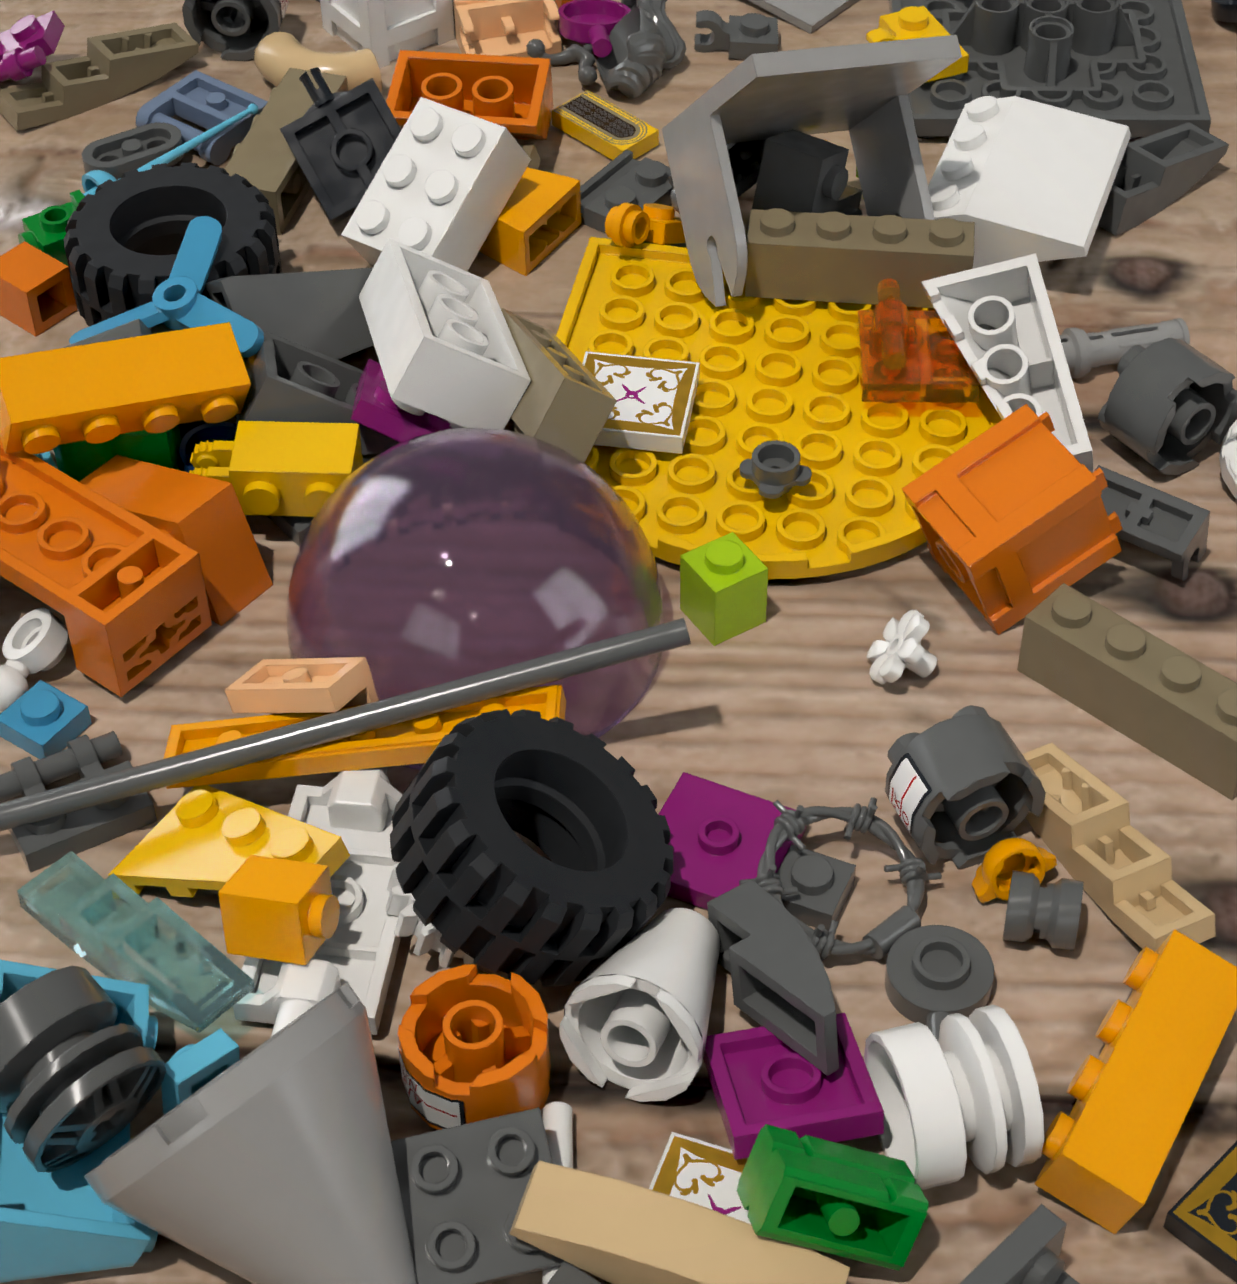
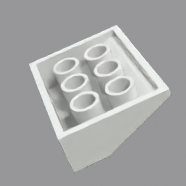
M983 96L970 103H966L928 185L934 220L951 218L957 221L975 222L973 269L1035 253L1038 262L1087 256L1131 137L1129 126L1017 96L997 99L993 96Z

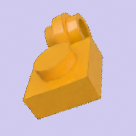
M623 203L620 206L611 208L606 216V235L618 246L631 248L636 244H642L644 241L661 245L686 243L681 217L674 216L675 209L672 206L646 203L643 205L642 210L639 205Z

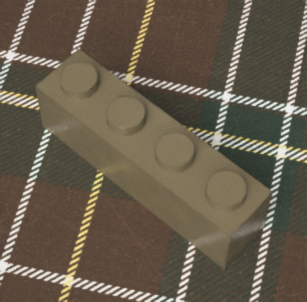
M289 68L278 87H273L269 101L262 112L253 118L251 129L242 143H238L235 146L232 158L225 168L229 176L236 173L244 177L269 200V206L273 209L275 215L277 235L283 234L311 187L280 131V128L302 117L314 104L303 83L299 80V77L307 72L315 88H319L311 72L308 70ZM321 72L332 94L348 91L347 76Z
M781 208L769 210L751 209L747 236L748 260L745 297L934 308L922 289L921 281L973 269L975 222L957 221L951 218H940L937 220L901 218L896 215H883L880 217L845 215L834 211L808 213L791 212Z
M502 308L501 311L531 379L510 417L514 421L512 429L530 441L527 447L536 455L557 464L560 463L562 457H565L583 465L617 400L550 329Z
M1065 583L1059 586L1025 616L1017 667L1019 672L1233 801L1237 797V683Z

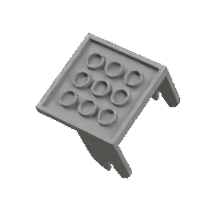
M957 35L751 54L662 128L690 263L697 284L710 302L716 307L726 306L722 269L732 297L742 296L747 275L748 250L746 234L726 144L765 140L791 129L808 135L849 130L867 216L896 215L901 218L934 220L933 206L908 94L962 57Z

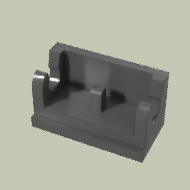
M1098 465L1095 470L1101 468L1108 487L1103 489L1101 494L1107 515L1115 511L1123 528L1115 534L1117 538L1171 560V576L1185 581L1188 576L1190 560L1199 563L1206 552L1210 511Z

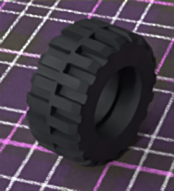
M182 162L181 166L167 167V163L151 165L152 169L139 172L137 169L124 172L119 180L113 182L109 179L98 185L95 195L87 194L79 202L76 211H73L65 228V253L80 316L86 320L88 326H92L153 301L152 296L157 286L169 279L190 221L200 216L212 217L219 221L222 226V240L207 282L231 276L282 273L275 215L273 209L269 206V200L244 177L236 173L229 176V173L224 168L212 165L208 169L199 168L197 163ZM204 287L202 295L210 299L207 289Z
M508 709L481 713L480 716L463 720L454 726L449 735L444 736L395 806L391 818L393 831L390 833L392 860L400 862L395 868L398 882L403 894L411 893L414 897L413 911L425 926L432 923L442 934L439 941L454 954L460 949L474 959L473 964H476L478 969L488 974L496 973L499 970L507 973L509 980H511V972L524 978L530 985H534L540 979L543 987L570 985L572 982L584 981L638 934L665 901L671 888V875L674 873L673 846L668 845L671 839L665 815L657 814L655 810L657 808V799L648 785L641 786L635 779V769L622 756L616 759L605 750L604 747L607 743L592 733L584 736L573 730V723L559 717L552 718L549 721L541 719V714L537 711L522 709L514 711L510 715ZM515 832L537 845L551 861L532 850Z

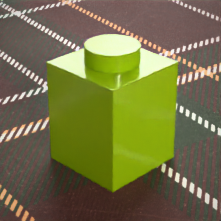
M734 532L680 555V610L713 646L766 622L768 568Z

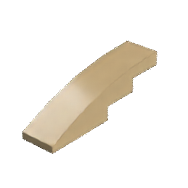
M1053 743L1022 754L1040 779L1046 792L1043 811L1039 817L1029 811L1026 819L1072 878L1084 882L1083 890L1121 930L1142 949L1144 946H1147L1155 952L1174 929L1197 943H1202L1216 936L1215 913L1172 880L1171 856L1130 825L1129 802Z
M538 1161L533 1167L509 1232L510 1235L611 1284H846L851 1268L806 1247L755 1235L751 1224L696 1203L618 1179L543 1161Z

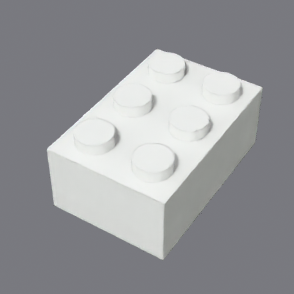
M421 97L341 235L373 266L376 264L386 242L390 238L468 271L531 159L506 127Z

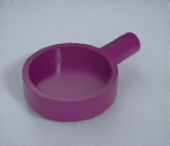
M613 0L570 1L563 4L558 10L560 18L558 20V31L563 37L576 41L579 44L591 43L592 50L596 56L606 57L612 51L609 37L611 31L631 10L626 5Z

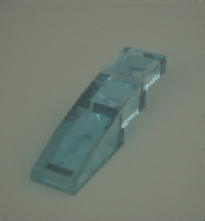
M73 851L67 853L17 890L21 908L67 947L108 978L149 985L150 1006L198 1033L203 1031L255 988L252 978L158 897L147 903L114 873L106 879L102 878Z

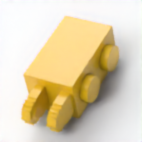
M238 421L234 441L214 440V442H209L207 440V442L200 441V444H195L194 452L190 458V463L193 464L194 470H189V473L232 483L245 515L356 518L364 468L359 423Z

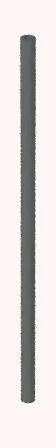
M684 618L3 802L0 803V832L691 644Z

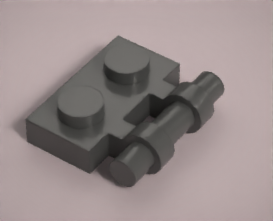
M114 731L90 740L85 734L67 741L68 749L34 762L29 756L11 763V771L0 775V803L20 795L25 797L46 791L44 786L76 773L79 774L81 779L67 785L132 768L133 766L128 760L104 770L101 765L102 763L123 755L117 735ZM147 792L8 830L31 873L157 822V817L151 798Z

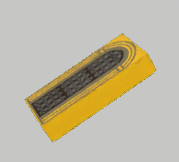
M589 90L552 110L553 126L611 160H614L626 149L632 151L633 159H636L659 145L658 129Z

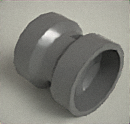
M1013 870L1003 940L1025 943L1032 938L1033 932L1039 933V938L1046 939L1052 948L1074 951L1084 882L1061 878L1054 884L1047 883L1046 887H1040V881L1034 873Z

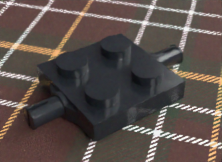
M315 67L310 69V72L319 87L318 89L313 85L307 72L299 77L314 104L302 117L280 128V131L331 223L334 225L354 213L400 134L401 128L373 78L349 91L332 94L320 72V68Z

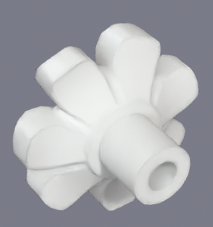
M910 610L902 616L900 621L892 617L886 624L883 631V637L886 641H874L867 654V659L873 662L869 673L873 680L882 685L887 681L892 683L901 677L905 668H908L922 678L931 674L937 664V657L921 646V639L930 627L929 622L924 619V615L917 610Z

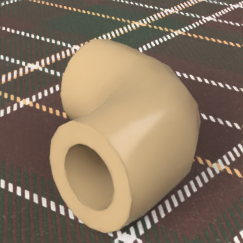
M274 32L264 37L255 49L254 61L256 67L276 87H278L289 68L310 71V69L318 67L322 73L347 76L348 91L373 78L379 91L382 93L379 65L375 55L369 48L342 53L316 52L305 48L289 33Z

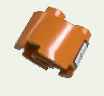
M464 964L437 972L413 990L410 995L411 1005L402 1017L401 1025L398 1026V1049L402 1081L411 1107L430 1127L442 1130L539 1107L540 1110L544 1108L550 1092L549 1079L551 1069L548 1015L540 994L524 978L511 972V980L496 974L477 973L476 964Z

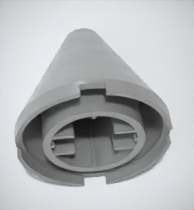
M348 982L279 1030L241 1060L231 1065L102 1161L101 1165L84 1175V1178L102 1203L253 1284H417L367 1010Z

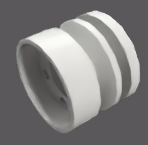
M994 1004L976 1008L969 1018L960 1013L947 1015L940 1024L938 1041L928 1026L920 1022L872 1032L866 1039L864 1062L884 1110V1134L878 1135L885 1156L906 1162L915 1178L914 1184H918L921 1190L960 1180L965 1173L967 1154L975 1167L985 1174L999 1171L1004 1167L1005 1161L1014 1167L1034 1163L1041 1157L1044 1143V1123L1036 1076L1021 1035L1015 1023L1003 1008Z

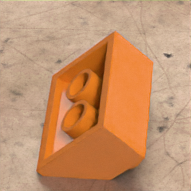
M400 50L386 103L401 130L419 99L423 97L506 127L514 138L547 140L553 110L551 59Z

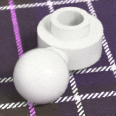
M38 608L25 614L14 624L4 640L2 652L8 660L4 665H0V714L29 690L26 680L29 674L53 668L66 653L67 626L46 608Z

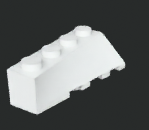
M1036 253L921 281L922 289L1001 419L1003 420L1025 404L1038 417L1047 412L1055 428L1051 433L1081 464H1084L1091 473L1094 472L1092 447Z

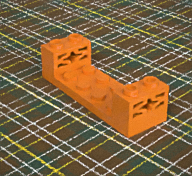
M0 438V576L64 615L77 670L119 697H123L212 626L199 553L37 456L25 451L5 454Z

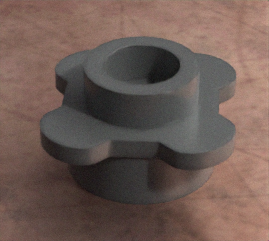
M778 440L759 444L752 452V459H745L741 462L739 471L741 477L751 479L758 486L761 496L769 499L781 497L794 486L809 484L812 476L809 467L800 465L798 449L788 442Z

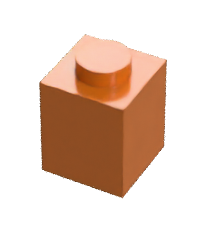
M25 241L0 256V316L37 337L77 311L69 267Z

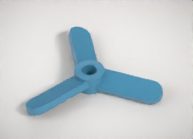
M200 216L190 221L169 279L157 286L152 296L153 301L84 328L72 335L69 343L71 345L136 319H140L148 328L163 323L166 327L173 330L230 322L241 356L247 358L255 355L261 349L264 342V333L254 322L202 295L222 240V226L219 221L212 217Z

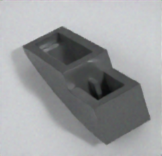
M1190 122L1128 143L1098 226L1117 236L1160 213L1203 178L1227 153L1229 144Z
M752 879L707 902L708 919L714 925L720 937L718 964L731 973L734 1005L827 1076L839 1069L836 1010L830 980L817 949L799 922L775 897Z

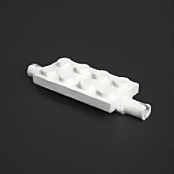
M389 767L340 771L338 776L324 787L297 784L288 816L340 836L350 854V857L330 877L332 895L337 897L340 905L338 926L333 936L324 941L307 965L246 956L232 1001L235 1020L274 1024L271 1035L273 1036L348 982L366 1007L371 1034L377 1035L401 937H397L394 932L399 916L386 914L385 909L390 894L387 891L394 864L400 863L392 860L390 833L393 831L391 818L396 804L403 796L401 792L390 784L386 776Z

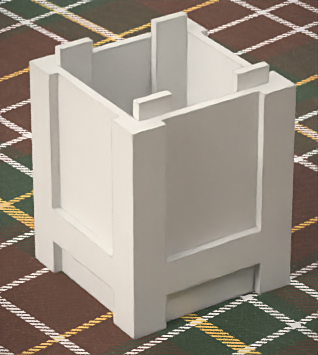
M320 0L323 29L333 37L339 36L355 51L369 48L376 57L379 69L390 65V61L397 59L400 50L417 51L435 43L441 45L455 39L452 0Z

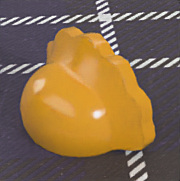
M1007 838L997 842L988 850L982 865L977 868L976 876L971 884L981 903L988 902L997 897L1002 900H1008L1013 870L1034 873L1041 884L1045 873L1057 865L1056 857L1044 848L1036 847L1026 839Z

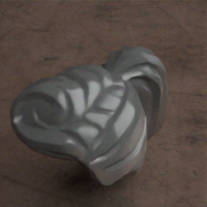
M642 0L640 6L628 12L614 26L609 36L612 44L611 53L606 57L596 60V66L603 78L606 91L619 89L628 98H638L662 76L663 69L670 70L682 62L686 53V45L665 12L667 0Z

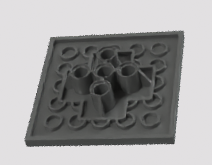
M889 0L890 13L899 12L905 7L925 6L950 35H957L959 45L969 54L967 73L926 82L908 94L918 138L930 139L936 136H951L965 104L983 96H993L996 99L1017 96L1129 126L1131 133L1129 140L1147 137L1188 122L1209 133L1211 117L1182 0Z

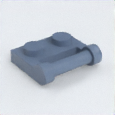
M195 70L145 103L137 113L136 126L140 127L150 123L172 124L180 130L184 144L204 132L172 118L174 115L209 130L248 109L250 104H256L259 109L256 114L246 116L193 148V150L199 152L200 158L213 165H221L227 160L231 148L244 140L251 129L253 118L262 112L268 101Z

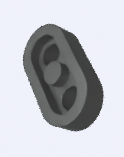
M150 123L96 140L88 144L82 151L85 174L93 170H102L118 180L124 172L138 169L182 145L181 132L172 124ZM183 155L168 163L167 167H173L183 158Z

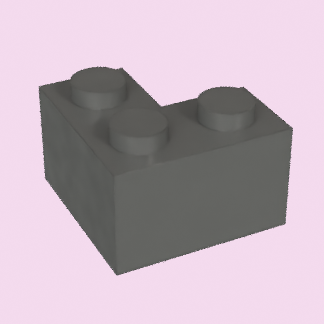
M794 129L767 138L752 209L769 210L781 208L791 212L808 213L834 211L845 215L862 216L859 206L863 190L847 185L848 170L845 166L849 149Z

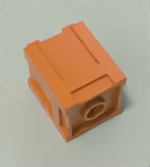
M1027 404L902 488L905 498L911 506L925 536L932 558L951 577L998 635L1022 620L1063 583L1068 586L1073 585L1122 551L1118 538L1115 535L1123 529L1119 516L1115 511L1107 515L1101 498L1102 490L1108 487L1104 472L1101 468H1098L1091 473L1051 433L1055 428L1050 415L1045 412L1038 417Z

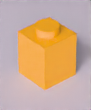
M250 855L218 892L227 954L307 965L324 941L333 936L338 926L340 905L337 897L332 895L329 865Z

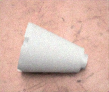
M667 909L653 919L571 992L565 1005L564 1017L560 1023V1039L569 1059L588 1080L601 1088L609 1080L629 1089L625 1098L639 1102L666 1101L686 1091L700 1070L704 1058L720 952V937L714 925L706 917L691 909Z

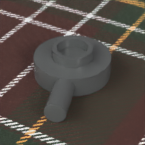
M927 925L906 932L890 948L886 962L885 990L891 1004L900 1014L912 1022H920L928 1026L937 1041L940 1024L947 1015L960 1013L969 1018L976 1008L985 1007L989 1003L994 980V964L986 947L971 934L951 926Z

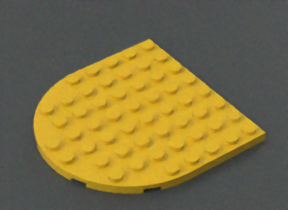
M590 237L556 336L581 363H583L584 355L587 351L699 362L700 369L699 382L682 454L593 445L583 465L565 457H562L559 464L546 460L548 468L560 489L593 523L624 543L644 553L680 565V555L734 532L768 568V581L773 579L827 576L853 571L887 561L926 542L925 536L911 506L905 498L902 488L1002 420L935 308L745 297V284L742 296L732 297L723 269L726 306L716 307L704 296L697 284L686 247L642 243L626 248L616 245L612 239ZM773 440L788 442L798 449L800 465L811 469V481L805 486L792 487L788 493L783 494L779 498H765L759 494L758 486L751 479L741 477L739 472L740 464L745 459H752L753 450L761 443Z

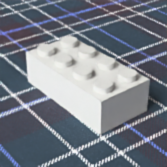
M389 238L359 294V299L390 397L397 406L411 414L423 415L427 412L447 420L450 423L449 426L464 435L476 436L477 433L498 440L531 379L490 282Z

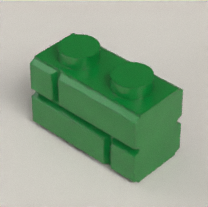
M765 1124L760 1129L737 1187V1194L744 1209L748 1210L747 1216L755 1235L897 1271L905 1265L928 1214L929 1202L920 1186L914 1184L915 1178L905 1161L809 1135L798 1138L794 1131Z

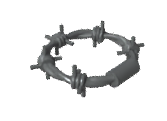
M875 797L870 798L868 808L866 806L861 807L859 803H856L854 807L811 806L804 808L802 805H798L796 811L787 810L778 800L773 803L781 812V815L774 820V827L768 836L765 851L758 864L757 877L752 880L775 897L783 906L781 896L798 894V888H782L780 875L775 873L777 869L775 853L785 841H792L802 851L806 846L797 836L804 831L805 826L829 818L847 822L844 827V839L846 840L851 839L853 829L855 831L860 830L862 834L868 831L893 848L901 862L900 864L885 865L884 871L900 872L901 883L907 886V906H902L863 937L862 941L847 943L835 939L839 923L836 920H832L829 931H827L823 924H819L818 927L812 929L793 916L810 938L822 961L828 955H871L875 959L884 957L889 953L890 948L899 937L912 929L921 927V920L917 910L924 896V882L942 878L941 872L927 874L924 861L913 855L888 823L874 815L877 810V799ZM751 879L739 880V885H741V884H743V883H745V882H747V881H749V880H751Z

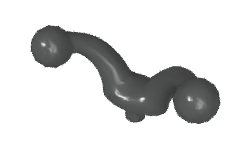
M532 39L526 45V51L530 57L551 59V65L579 63L578 79L584 85H591L597 79V72L593 68L596 58L591 53L593 51L591 43H586L583 47L571 44L567 49L556 54L546 53L545 45L539 39Z

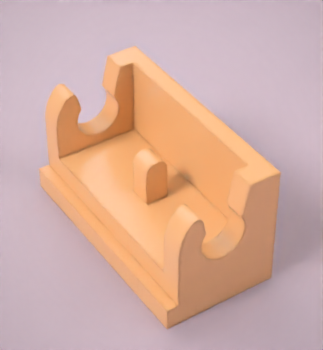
M453 0L456 41L462 54L530 57L527 54L526 45L532 39L541 40L545 45V52L548 54L562 52L561 38L554 22L560 19L554 0Z

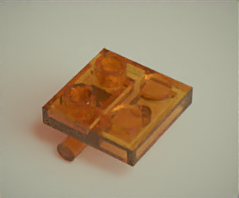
M891 278L881 280L877 285L878 304L874 310H858L857 315L861 401L883 403H979L981 384L936 311L908 310L906 305L901 302L899 283Z

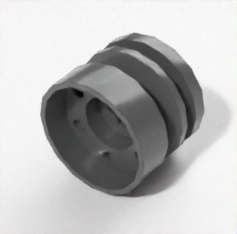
M73 965L51 971L23 986L0 1004V1113L8 1112L4 1122L5 1130L14 1143L23 1144V1152L37 1172L52 1173L73 1165L112 1139L146 1107L159 1090L166 1073L164 1061L153 1048L143 1046L141 1034L134 1026L127 1024L114 1026L118 1017L116 1004L86 968Z

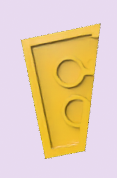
M209 785L194 786L177 802L176 806L131 850L108 876L118 893L140 894L144 886L166 887L170 896L193 898L198 889L220 890L250 855L329 865L331 877L350 857V854L342 838L338 835Z

